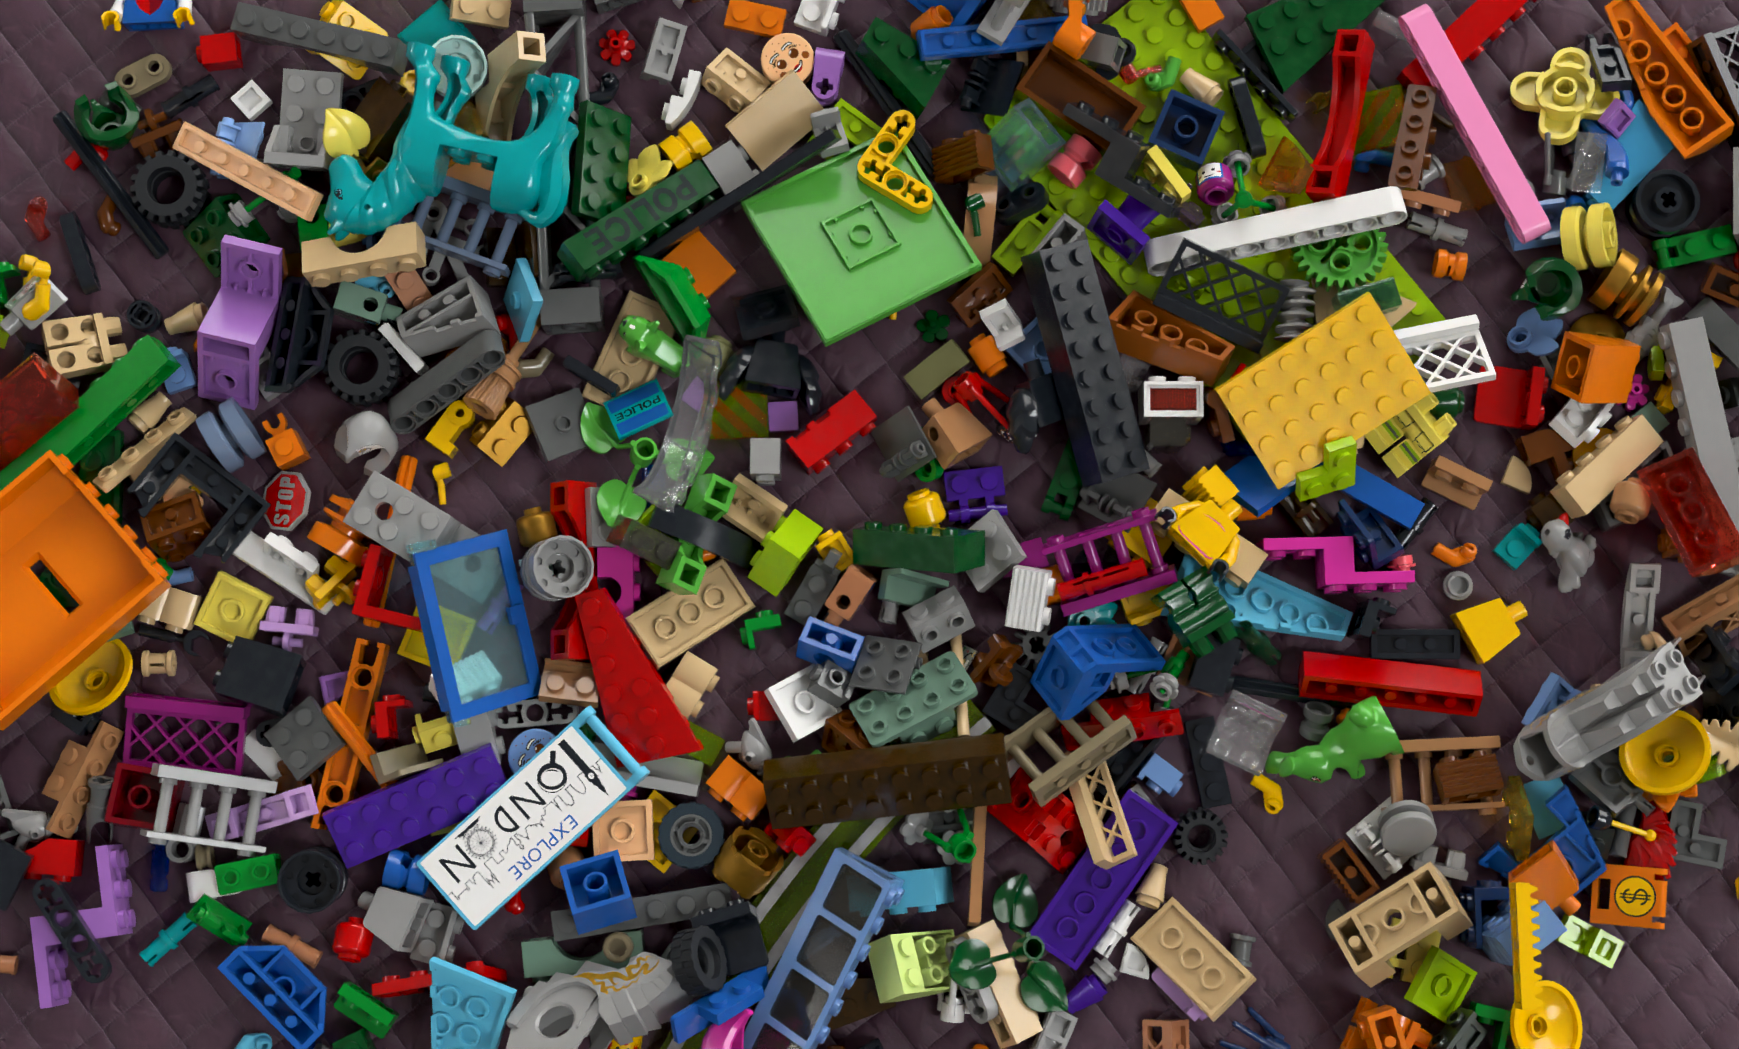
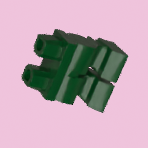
M1206 565L1150 598L1158 608L1167 607L1169 610V627L1179 639L1183 649L1189 646L1198 659L1215 650L1206 636L1212 631L1221 645L1238 636L1231 622L1235 615L1232 610H1229L1227 602L1219 593V587L1214 585L1213 575L1211 573L1207 574L1208 569ZM1189 592H1190V593L1192 594V596H1193V600H1192V601H1191L1190 598H1189Z

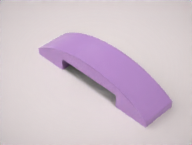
M309 784L262 799L256 832L318 814L319 811L312 785ZM249 803L230 808L225 840L228 841L243 836ZM217 812L205 816L210 838H213Z

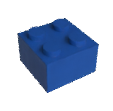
M618 850L559 867L578 935L637 918Z

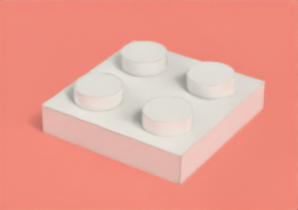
M815 664L806 667L764 691L793 743L824 727L826 719L842 711L840 706L835 708L807 691L811 682L809 674Z

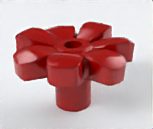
M614 29L607 31L608 39L601 38L599 40V47L604 49L600 53L601 58L604 61L611 58L612 66L616 67L621 65V58L625 62H629L633 58L629 51L636 49L635 41L628 40L629 33L625 30H621L619 35L616 34Z

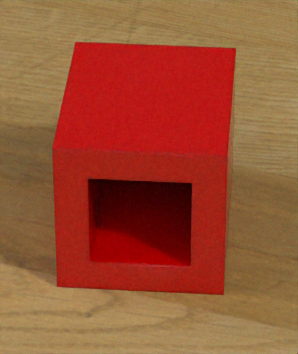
M235 32L199 36L200 46H196L197 59L208 72L243 68L241 41Z

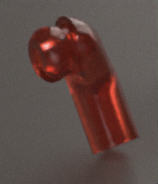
M36 196L29 202L25 214V222L39 242L46 240L51 235L44 224L48 202L42 196Z

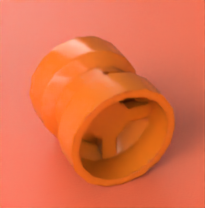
M1437 248L1433 259L1432 277L1443 278L1448 276L1454 281L1462 282L1466 273L1468 254L1459 251L1453 254L1449 253L1447 249Z

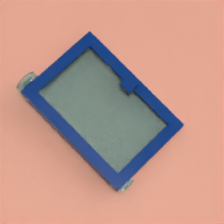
M507 529L437 547L435 539L405 545L411 563L408 571L441 712H445L447 722L453 723L454 728L471 724L470 717L539 695L541 676Z

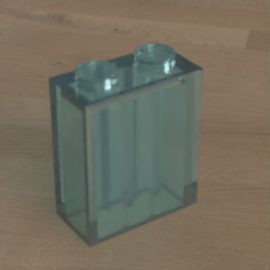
M1030 98L1013 106L987 134L991 135L994 171L1011 192L1028 183L1066 144V141Z

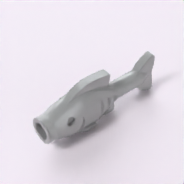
M1666 286L1662 288L1661 302L1652 315L1649 317L1645 314L1632 331H1627L1625 339L1641 346L1639 362L1649 355L1652 346H1658L1659 324L1668 311L1684 302L1683 299L1674 295Z

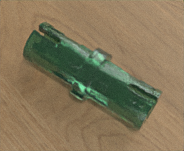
M1244 620L1239 623L1245 629L1244 632L1236 626L1237 637L1246 643L1247 649L1252 654L1258 655L1268 666L1277 664L1271 657L1272 655L1280 661L1281 652L1270 643V638L1265 633L1259 632L1250 621Z

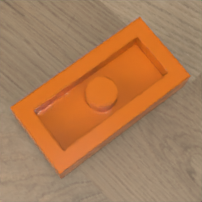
M730 0L724 28L773 38L776 35L782 34L787 10L745 0Z

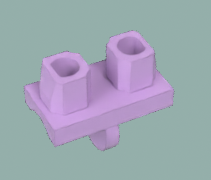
M269 606L265 621H260L259 630L284 633L283 637L273 636L272 645L282 646L283 650L291 652L292 647H303V639L294 638L293 634L318 637L319 628L314 626L315 614L313 610L297 608L295 624L285 623L286 607Z

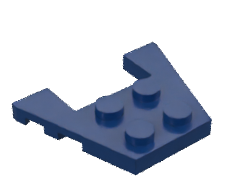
M1565 784L1545 801V806L1564 826L1524 860L1553 839L1578 878L1579 890L1573 894L1575 897L1607 870V866L1568 786ZM1498 841L1478 857L1480 865L1494 869L1507 879L1508 873L1523 862H1518Z

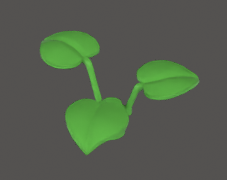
M587 402L580 419L581 436L586 446L598 454L608 453L613 446L617 450L631 448L630 460L635 466L627 484L618 479L609 480L600 487L596 497L598 510L606 525L612 529L625 528L636 522L646 508L645 492L643 491L637 495L633 493L640 490V488L632 487L640 468L649 466L654 458L658 462L659 454H661L664 444L660 451L657 450L656 443L647 437L640 438L637 441L632 440L630 443L619 444L625 441V439L619 440L605 406ZM683 439L671 440L695 455L698 444ZM668 443L660 465H665L664 475L670 482L683 486L694 459L696 464L687 484L688 486L694 483L696 475L704 474L714 461L715 456L701 446L699 453L692 457L671 443Z

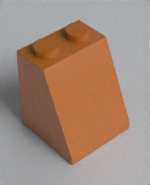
M1565 331L1551 388L1585 404L1627 403L1628 395L1633 386L1632 380L1635 368L1640 360L1641 346L1627 339Z

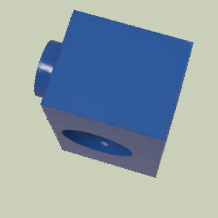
M809 616L798 640L796 657L813 664H821L828 659L853 674L865 637Z

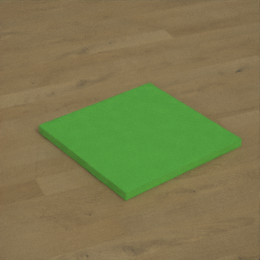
M896 131V133L894 134L897 138H898V131ZM875 137L851 148L850 151L840 153L741 201L743 211L825 347L982 270V264L907 145H905L892 165L931 189L933 205L924 214H916L859 180L857 164ZM889 141L881 142L878 146V149L883 153H890L895 148ZM874 165L870 168L865 167L866 174H869L871 171L875 172ZM879 175V182H882V178H883V177L880 176V175ZM897 178L890 179L887 182V187L893 191L901 189L904 185ZM911 186L908 187V191H907V192L910 193V194H911ZM925 195L920 197L914 196L915 203L925 202Z

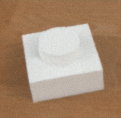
M252 79L230 98L251 122L273 104L271 99Z

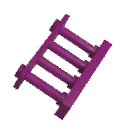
M1142 507L1132 511V516L1066 537L1063 534H1057L1046 539L1047 543H1044L1042 546V554L1044 556L1054 553L1064 582L1075 578L1065 551L1066 548L1082 544L1091 572L1101 571L1103 567L1093 540L1110 535L1119 562L1124 564L1132 560L1122 531L1136 526L1140 528L1152 564L1148 576L1094 591V595L1091 596L1084 594L1063 602L1061 601L1060 606L1064 617L1178 581L1179 574L1176 565L1168 566L1167 562H1163L1150 523L1158 520V517L1154 518L1158 513L1156 508L1149 510L1148 507Z

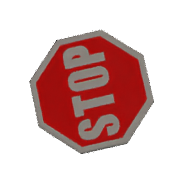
M280 471L265 487L263 499L269 502L271 507L264 517L271 529L292 531L308 515L311 490L301 473Z

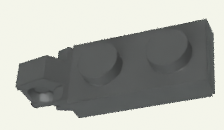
M832 548L825 560L817 558L811 565L784 614L804 626L809 616L817 617L840 577L841 570L837 569L836 565L843 555L842 552Z

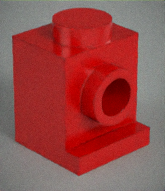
M770 822L763 830L786 853L793 850L800 857L817 840L804 826L772 830Z

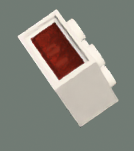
M1152 376L1148 377V381H1144L1138 389V425H1197L1204 417L1203 381H1196V377L1182 376L1178 377V381H1166V377Z

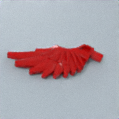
M1652 800L1650 803L1656 808L1649 816L1642 812L1639 829L1645 831L1649 829L1654 830L1656 838L1653 841H1647L1644 836L1634 833L1630 837L1628 856L1625 858L1623 865L1668 869V875L1660 876L1655 874V880L1664 881V877L1666 879L1672 878L1669 865L1672 867L1676 866L1672 855L1676 856L1678 854L1673 846L1678 841L1674 838L1675 832L1668 826L1670 822L1666 812L1661 810Z

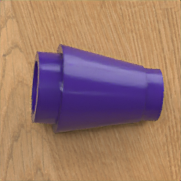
M1095 973L1090 976L1086 975L1067 994L1068 1011L1071 1014L1104 1000L1103 996L1108 991Z

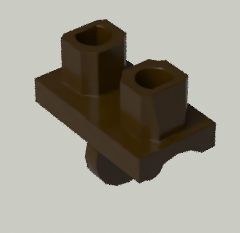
M1294 491L1278 502L1306 537H1316L1333 523V520L1315 498L1300 502Z

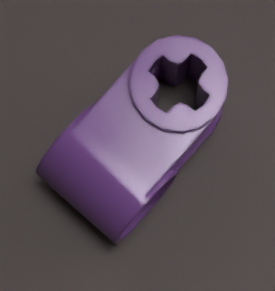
M816 47L813 64L812 94L821 106H830L838 97L840 78L844 68L845 51ZM823 86H829L826 95L821 94Z

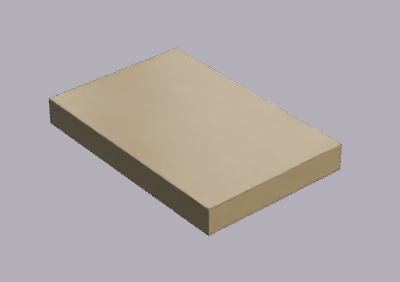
M791 69L729 121L725 127L744 148L759 169L764 171L812 130L810 114L824 108L795 71Z

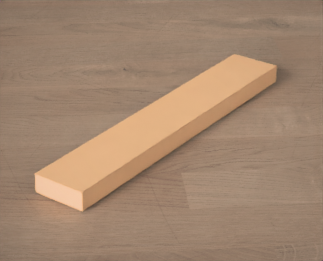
M187 122L183 123L172 146L173 149L310 222H312L324 196Z

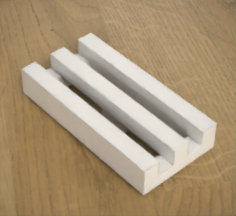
M385 322L378 328L416 373L422 376L429 370V366L403 341L401 335L392 325Z

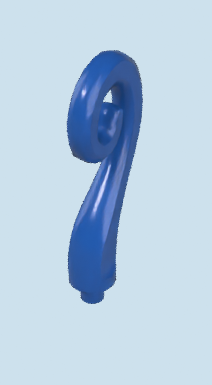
M1619 91L1620 100L1632 110L1634 106L1632 91ZM1582 119L1580 126L1587 136L1590 132L1594 133L1592 142L1605 156L1606 177L1611 179L1612 186H1621L1623 179L1629 176V159L1623 145L1603 129L1596 120Z

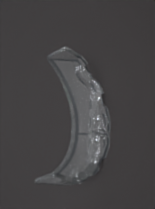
M685 335L683 341L680 378L672 411L674 416L670 419L663 444L651 471L645 480L637 487H634L633 490L634 494L670 513L674 512L675 505L682 506L686 500L688 487H693L709 441L712 429V413L714 407L717 406L719 394L717 375L720 367H722L720 343L691 335Z

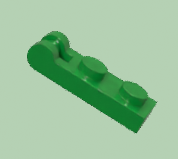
M1730 224L1651 242L1652 251H1656L1658 258L1656 262L1658 271L1734 255L1738 252ZM1669 248L1674 249L1675 258H1670Z

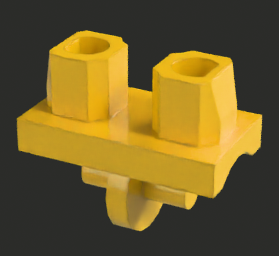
M333 555L324 565V570L332 576L327 582L317 574H313L305 582L306 591L313 597V606L320 611L330 600L335 606H339L343 601L352 605L356 599V596H353L355 581L352 579L356 576L354 569L357 566L349 561H344L337 555Z

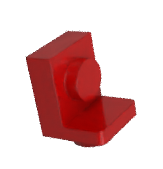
M753 691V697L747 698L748 715H753L757 722L780 721L764 691Z

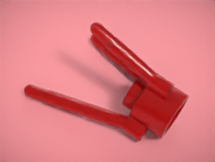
M966 371L961 374L953 383L955 391L952 393L959 403L973 415L966 400L968 399L970 402L978 399L1008 430V422L982 395L984 390L981 386L1006 403L1009 402L1010 398L982 379L977 372Z

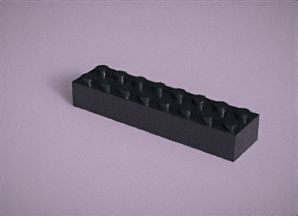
M1088 239L1040 250L1020 257L1083 487L1108 482L1150 469Z

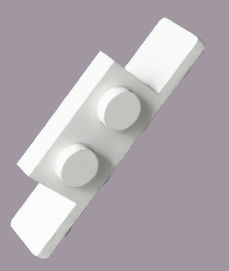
M251 531L232 555L316 609L313 606V597L305 589V582L313 574L319 576L320 564L317 559L309 552L304 551L302 553L293 547L292 542L282 535L277 536L270 532L263 539ZM330 600L319 612L326 615L334 606L332 601Z

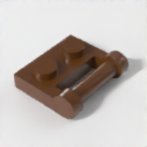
M1203 386L1204 403L1206 404L1209 416L1205 418L1208 434H1212L1215 439L1222 443L1235 441L1226 406L1216 390L1209 386Z

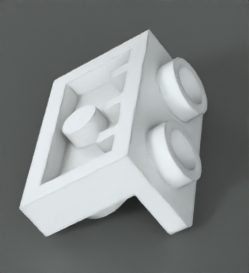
M802 0L794 20V26L827 37L829 29L834 30L840 14L836 13L839 2L844 4L845 0Z
M1569 398L1548 425L1572 447L1576 448L1583 441L1588 444L1600 432L1597 426L1601 428L1611 418L1612 414L1609 411L1615 403H1606L1601 407L1597 403L1585 404Z

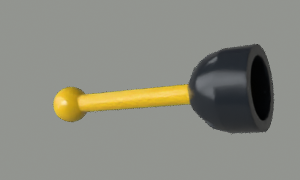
M1594 805L1587 814L1586 824L1588 828L1603 831L1610 826H1614L1644 836L1647 841H1653L1656 838L1654 830L1649 829L1645 831L1613 820L1610 811L1604 807Z

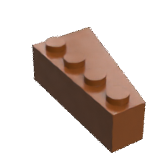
M1135 290L1109 316L1118 352L1183 376L1196 377V381H1203L1204 384L1212 387L1226 371L1235 348L1233 344L1206 329L1152 304L1151 299Z

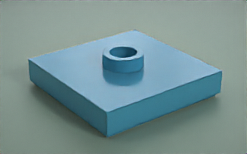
M516 258L503 300L519 342H529L543 304V298L526 258Z

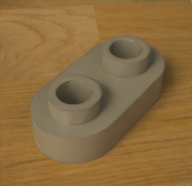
M150 54L121 69L116 74L115 81L131 98H136L166 83L172 75V66L163 55ZM159 64V69L156 72H151V66ZM128 77H133V83L125 85V80Z

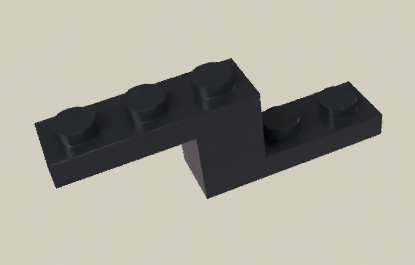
M1080 100L1079 103H1067L1062 112L1064 115L1111 142L1094 174L1167 218L1178 217L1183 206L1175 202L1177 199L1175 196L1163 190L1159 193L1151 188L1152 183L1149 180L1138 175L1134 177L1147 154L1146 152L1150 148V145L1143 142L1144 137L1129 129L1126 132L1118 127L1120 123L1108 115L1101 117L1094 112L1095 107L1085 101Z

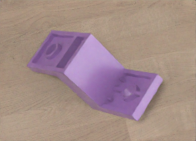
M224 235L221 240V288L197 331L198 397L223 402L233 397L241 407L252 410L256 409L259 403V358L276 327L281 301L283 248L230 235ZM247 264L253 265L258 271L251 270ZM225 375L231 377L234 381L227 380Z
M122 844L95 846L102 907L78 911L96 939L133 933L132 927L136 926V916L134 910L130 909L129 897H132V884L130 879H126L125 868L129 866L127 850H123ZM70 912L58 913L56 920L60 926L66 927L71 923L72 915ZM45 916L30 917L40 1009L68 1004L72 988L69 979L66 980L65 968L68 966L67 952L65 949H62V943ZM77 935L73 942L84 941L87 938L83 935Z

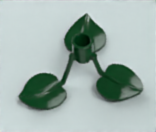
M1027 874L1016 875L999 886L993 895L991 906L994 918L1000 923H1009V929L1022 938L1014 942L1011 952L990 957V949L987 944L981 940L968 939L961 942L952 954L948 967L949 976L956 984L970 990L984 989L990 986L997 976L996 969L992 963L1014 957L1021 963L1029 962L1025 969L1028 976L1021 980L1019 988L1023 1003L1029 1009L1036 1012L1067 1011V993L1059 972L1049 962L1039 961L1045 951L1043 941L1037 936H1031L1030 932L1025 933L1019 929L1030 926L1036 920L1038 902L1029 884Z

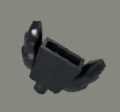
M786 331L769 334L768 339H757L754 346L747 345L741 347L731 355L726 362L725 370L719 378L721 384L719 397L725 402L744 376L741 391L795 400L798 395L807 414L813 416L819 413L820 399L822 397L821 388L818 383L819 374L810 359L803 354H799L797 345L785 343Z
M1039 358L1023 364L1029 381L1014 386V392L1009 399L1006 409V415L1009 419V436L1016 451L1025 455L1029 453L1038 428L1064 419L1052 372L1044 373Z

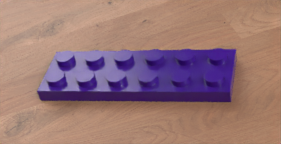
M488 743L323 812V819L348 869L464 820L503 785L507 779L491 743Z
M1129 788L1121 798L1120 804L1138 856L1106 870L1093 863L1089 848L1087 847L1029 931L1031 936H1037L1043 941L1048 952L1074 970L1079 968L1179 824ZM1114 812L1109 815L1103 824L1104 828L1112 830L1116 820ZM1116 836L1111 848L1114 856L1127 851L1124 840Z

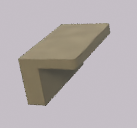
M413 743L370 756L379 785L412 776L444 762L443 758L428 762L422 743Z

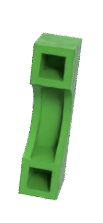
M714 473L696 475L684 508L717 522L723 515L728 513L738 485ZM672 538L656 584L678 595H697L707 568L703 562V549L678 538Z

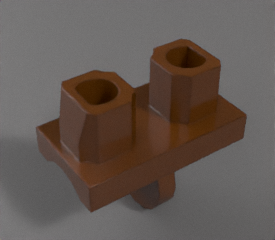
M150 108L145 109L146 119L139 121L138 128L143 130L150 127L151 130L133 137L130 142L133 148L138 147L144 158L148 155L154 158L156 157L155 152L160 151L155 139L165 136L170 149L173 150L172 146L184 122L180 118L159 127L158 123L167 120L165 112L154 115Z
M993 634L987 641L991 649L990 652H980L975 655L972 660L974 670L969 676L974 684L983 682L991 687H996L998 684L1008 686L1013 681V675L1010 670L1024 651L1021 645L1011 644L1005 635Z

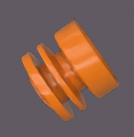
M332 494L329 501L340 507L336 513L324 507V513L333 519L329 525L316 521L307 538L362 568L361 558L363 552L368 550V548L361 541L363 538L372 539L342 522L355 501Z

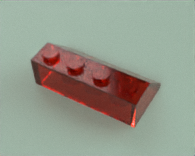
M35 352L0 380V471L79 408L78 388Z
M1693 447L1637 471L1641 483L1692 578L1718 574L1739 564V532Z

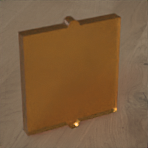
M1465 155L1460 160L1442 164L1446 172L1445 181L1450 198L1462 202L1459 212L1471 209L1479 211L1483 206L1497 203L1472 157Z

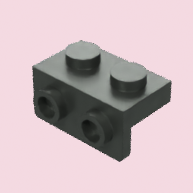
M1458 1007L1457 1010L1448 1016L1447 1023L1440 1033L1431 1039L1428 1049H1476L1488 1031L1475 1019L1477 1014L1473 1010Z

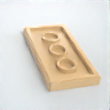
M629 290L593 369L619 385L621 390L617 396L654 380L660 368L659 365L649 360L637 358L626 351L628 344L622 339L618 331L623 319L626 316L634 315L643 317L649 322L658 320L660 322L658 328L673 339L676 333L658 302ZM589 383L586 384L582 393L583 398L601 406H604V402L613 399Z
M721 558L706 568L697 595H678L668 591L625 618L624 621L633 635L637 637L641 647L655 668L659 669L748 613L756 606L726 561Z
M1173 897L1130 938L1213 1022L1257 980Z

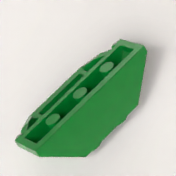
M641 255L632 257V261L684 346L685 335L704 346L711 318L707 309L711 306L702 292L697 294L692 284L695 283V279L687 267L682 269L678 264ZM688 340V352L691 358L694 356L697 359L703 349Z

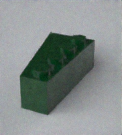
M880 521L864 522V527L853 529V564L953 574L985 566V530H967L953 527L932 528L929 525L907 527V524L904 523L882 526Z

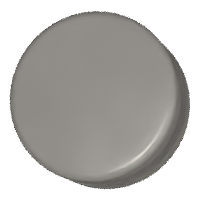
M1415 800L1395 802L1386 807L1378 818V829L1382 844L1386 850L1395 855L1412 856L1427 850L1436 839L1437 829L1432 812L1422 802Z

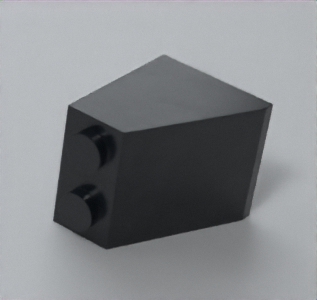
M236 636L234 642L229 641L225 648L223 658L227 660L223 670L218 669L212 682V686L216 687L214 692L218 696L284 718L288 713L307 664L303 656Z

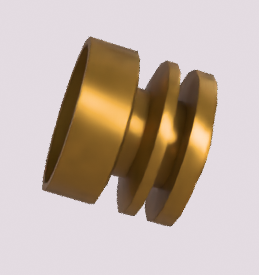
M1622 248L1617 253L1616 264L1613 267L1604 269L1592 287L1587 300L1602 310L1608 308L1615 301L1618 304L1614 310L1613 317L1618 319L1628 310L1623 323L1631 327L1641 316L1647 313L1657 299L1660 288L1665 280V275L1657 272L1648 281L1653 267L1648 265L1637 274L1635 270L1638 266L1639 258Z

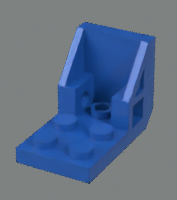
M1136 624L1065 626L1051 637L1030 683L1059 720H1070L1107 691L1116 672L1162 670L1166 660Z

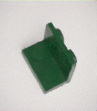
M238 193L216 197L183 231L186 239L215 278L221 277V240L224 235L267 244L271 239L256 218L249 223L247 228L243 225L237 227L232 222L227 213L231 210L229 207L230 203L235 204L239 200L243 201Z

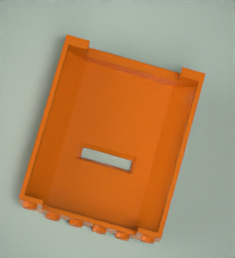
M51 450L47 451L0 491L1 731H4L171 587V584L166 579L169 574L158 562H155L158 558L147 546L141 548L136 543V540L139 538L129 525L126 524L122 527L116 520L120 517L119 513L109 503L105 506L101 503L98 497L102 494L90 481L85 484L71 470L74 465L63 453L57 456ZM39 560L43 562L79 604L70 614L30 569Z

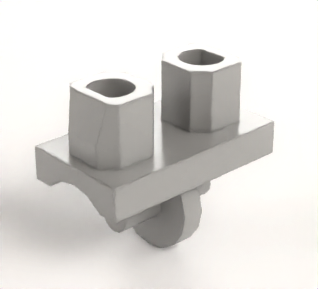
M1431 845L1427 850L1416 854V857L1412 856L1410 858L1409 865L1413 866L1414 870L1431 861L1445 877L1467 881L1468 871L1464 869L1466 854L1462 851L1448 849L1445 863L1435 861L1438 847Z

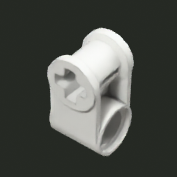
M213 869L186 873L190 903L197 902L204 893L213 899L240 893L220 895L215 870Z

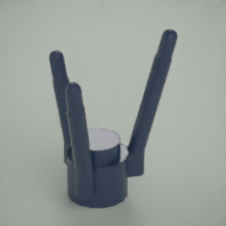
M1248 1007L1247 1011L1272 1037L1267 1035L1263 1038L1239 1022H1232L1233 1027L1260 1043L1259 1049L1291 1048V1045L1284 1041L1285 1036L1277 1032L1252 1007ZM1223 1040L1219 1041L1220 1046L1228 1049H1248Z

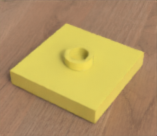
M220 570L193 624L228 642H234L236 636L253 640L260 627V621L263 620L274 597Z

